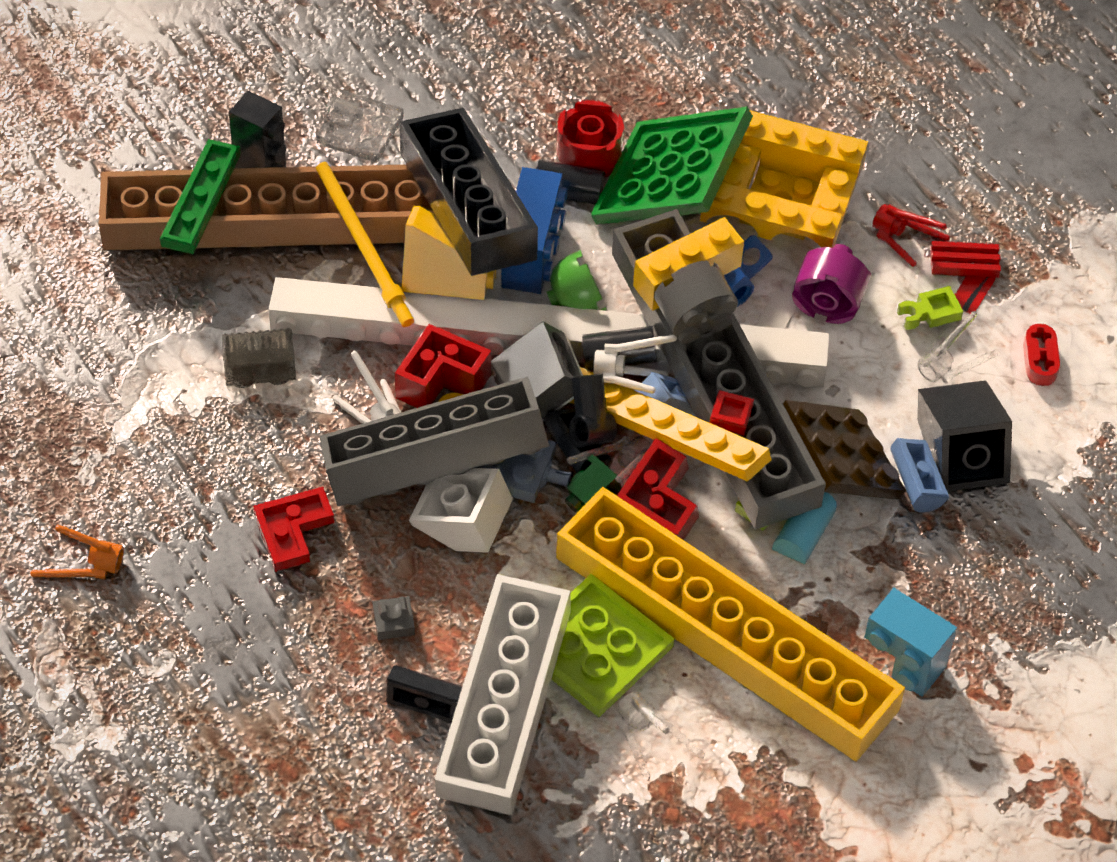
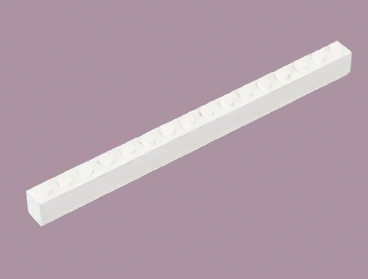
M275 277L269 305L270 331L414 346L428 324H432L491 350V355L501 354L544 321L567 334L578 363H585L582 344L583 334L649 326L643 314L576 309L565 306L486 298L479 300L403 292L406 296L404 302L415 320L411 326L404 328L393 309L388 308L381 296V288ZM740 324L772 384L784 383L801 385L803 387H824L829 333ZM656 345L657 362L629 365L631 367L673 373L659 345Z

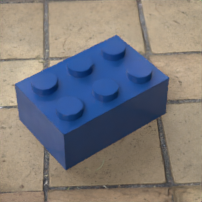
M522 167L516 193L538 227L537 260L501 269V288L541 294L544 281L550 282V275L553 269V262L550 261L552 255L557 256L560 236L556 234H558L559 230H563L565 225L566 210H561V208L565 207L567 188L562 187V173Z

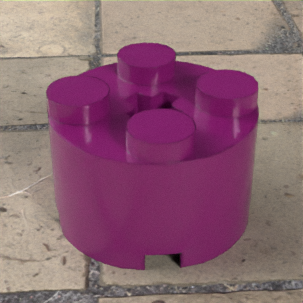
M836 244L833 248L821 247L810 250L804 258L795 281L792 299L803 313L812 318L815 317V314L826 316L825 322L830 324L847 323L853 320L860 308L871 279V272L861 260L853 255L851 248L846 245Z

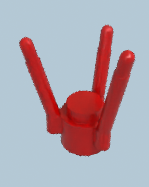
M886 203L878 209L872 226L879 230L876 237L886 242L912 267H915L917 262L891 236H900L906 226L943 241L950 240L949 235L933 229L945 230L947 228L945 223L900 210Z

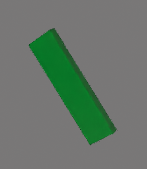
M211 139L207 140L160 237L161 247L194 254L241 155L240 146Z

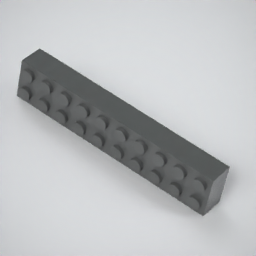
M678 209L613 229L612 256L648 325L653 326L654 337L674 335L660 308L652 311L633 287L635 261L691 234ZM732 313L730 316L732 323L721 331L715 332L712 329L704 334H700L696 340L688 344L681 343L677 337L676 341L659 346L697 418L709 422L719 390L754 399V406L745 434H734L768 448L772 460L748 482L727 472L725 473L754 529L757 530L822 507L826 483L734 313Z

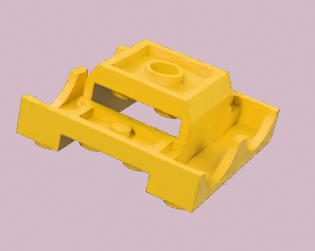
M750 110L753 118L709 211L701 213L700 221L706 223L711 217L719 215L733 216L739 218L740 223L752 226L757 231L758 237L772 240L774 236L779 234L802 240L806 236L815 241L820 247L833 248L866 158L868 141ZM760 160L759 168L754 178L751 189H748L753 178L754 172L756 170V167L758 165V162Z

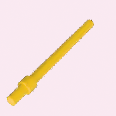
M327 162L319 163L316 166V171L382 289L381 296L388 308L393 309L402 327L411 326L415 320L404 302L406 296L398 284H394Z

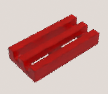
M932 241L930 247L931 274L999 278L1001 272L999 244Z

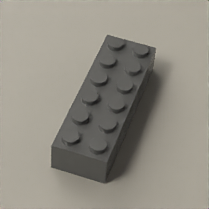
M529 377L320 436L325 468L337 506L345 504L356 505L366 498L380 494L391 495L398 492L401 488L415 484H429L436 478L450 474H464L471 468L485 464H499L506 458L520 454H534L541 448L549 446Z

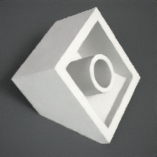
M471 468L464 474H450L436 478L433 482L426 484L409 521L412 526L455 551L488 553L513 498L499 469Z

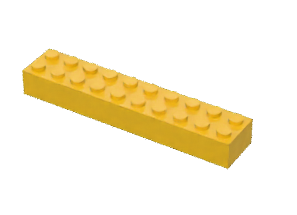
M602 487L557 533L556 559L584 578H587L590 574L594 575L677 641L855 762L860 759L900 711L905 691L904 686L606 488Z

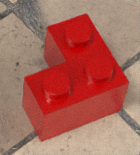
M428 324L395 372V398L419 408L432 404L443 387L463 395L482 390L491 377V350L432 324Z
M655 438L617 496L682 540L686 538L699 518L697 505L674 491L689 469L687 457Z

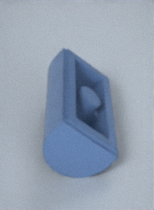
M897 438L891 445L890 451L913 509L924 513L941 507L949 499V495L927 441Z

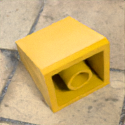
M413 206L405 227L402 291L484 300L487 289L494 288V281L497 278L498 270L471 276L437 216L421 206Z

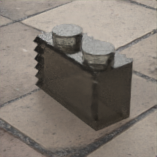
M287 328L286 330L280 329L278 331L273 329L272 331L266 330L264 332L260 330L258 332L252 331L251 333L244 332L243 334L238 332L237 334L231 333L229 335L224 333L222 335L226 386L234 385L238 388H247L256 383L270 382L273 385H282L290 380H296L292 329Z

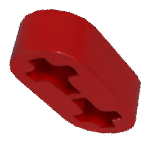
M1033 324L1027 329L1023 343L1026 374L1032 383L1039 386H1048L1055 382L1060 369L1057 335L1055 330L1046 324ZM1036 338H1041L1042 343H1045L1044 348H1039V341ZM1039 361H1044L1046 372L1042 371V368L1038 366Z

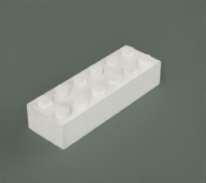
M497 574L434 779L438 798L508 815L513 814L570 616L571 594L569 590Z

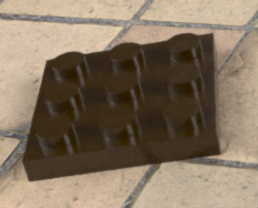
M785 400L782 403L826 483L824 492L898 500L906 492L899 479L898 471L891 465L883 451L882 443L874 436L867 424L866 416L859 409Z

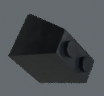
M983 380L918 389L917 420L923 439L928 443L947 492L1010 483L1012 420L988 382Z

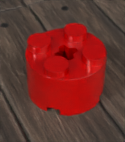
M596 100L580 101L575 103V107L567 112L566 109L562 111L557 122L556 153L559 162L605 170V177L610 176L622 154L623 118L620 114L618 117L612 111L610 105Z

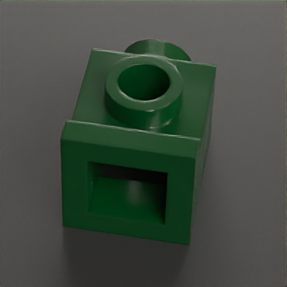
M593 454L588 458L590 466L585 471L578 472L572 478L570 486L567 487L569 496L565 499V502L576 514L602 487L616 496L622 489L618 475Z

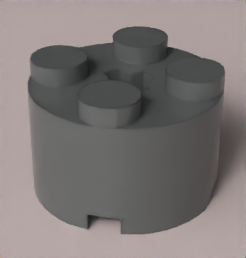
M708 261L689 264L671 275L674 281L667 287L662 282L655 291L654 299L674 335L683 344L693 342L700 334H704L712 329L717 332L727 328L732 323L730 316L738 305L734 292L715 262L713 266H710Z

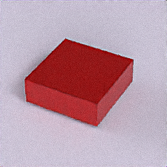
M719 390L709 423L729 432L744 435L754 406V399Z

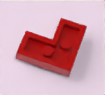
M323 486L253 506L254 516L275 572L310 562V553L302 532L334 523V514Z

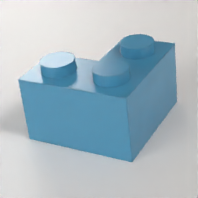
M893 588L869 616L864 638L869 640L876 649L886 651L894 656L895 662L891 677L904 686L905 690L913 691L923 697L947 667L957 627L901 591Z

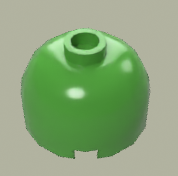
M581 250L566 256L555 265L550 275L552 289L546 292L552 305L608 311L606 307L599 309L597 302L603 298L588 265L585 263L580 266L577 260L584 257Z

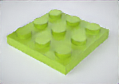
M590 574L570 592L571 612L551 680L599 718L674 647L675 638L594 575Z

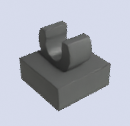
M409 596L372 601L378 640L415 635Z

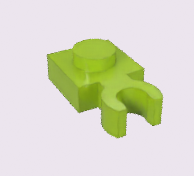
M946 286L918 294L917 302L908 300L899 303L897 314L898 316L904 314L912 315L906 317L904 322V328L911 330L917 328L920 322L926 321L929 327L932 328L962 320L963 310L951 287Z

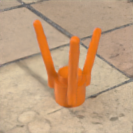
M57 525L55 527L57 532L91 546L88 554V563L93 564L94 569L32 570L30 575L32 577L45 578L95 577L105 580L108 572L118 573L123 560L124 546L104 540L100 541L73 529Z

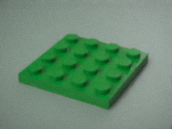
M746 106L637 122L590 215L596 225L645 220L678 209L680 215L708 212L753 118L749 108Z

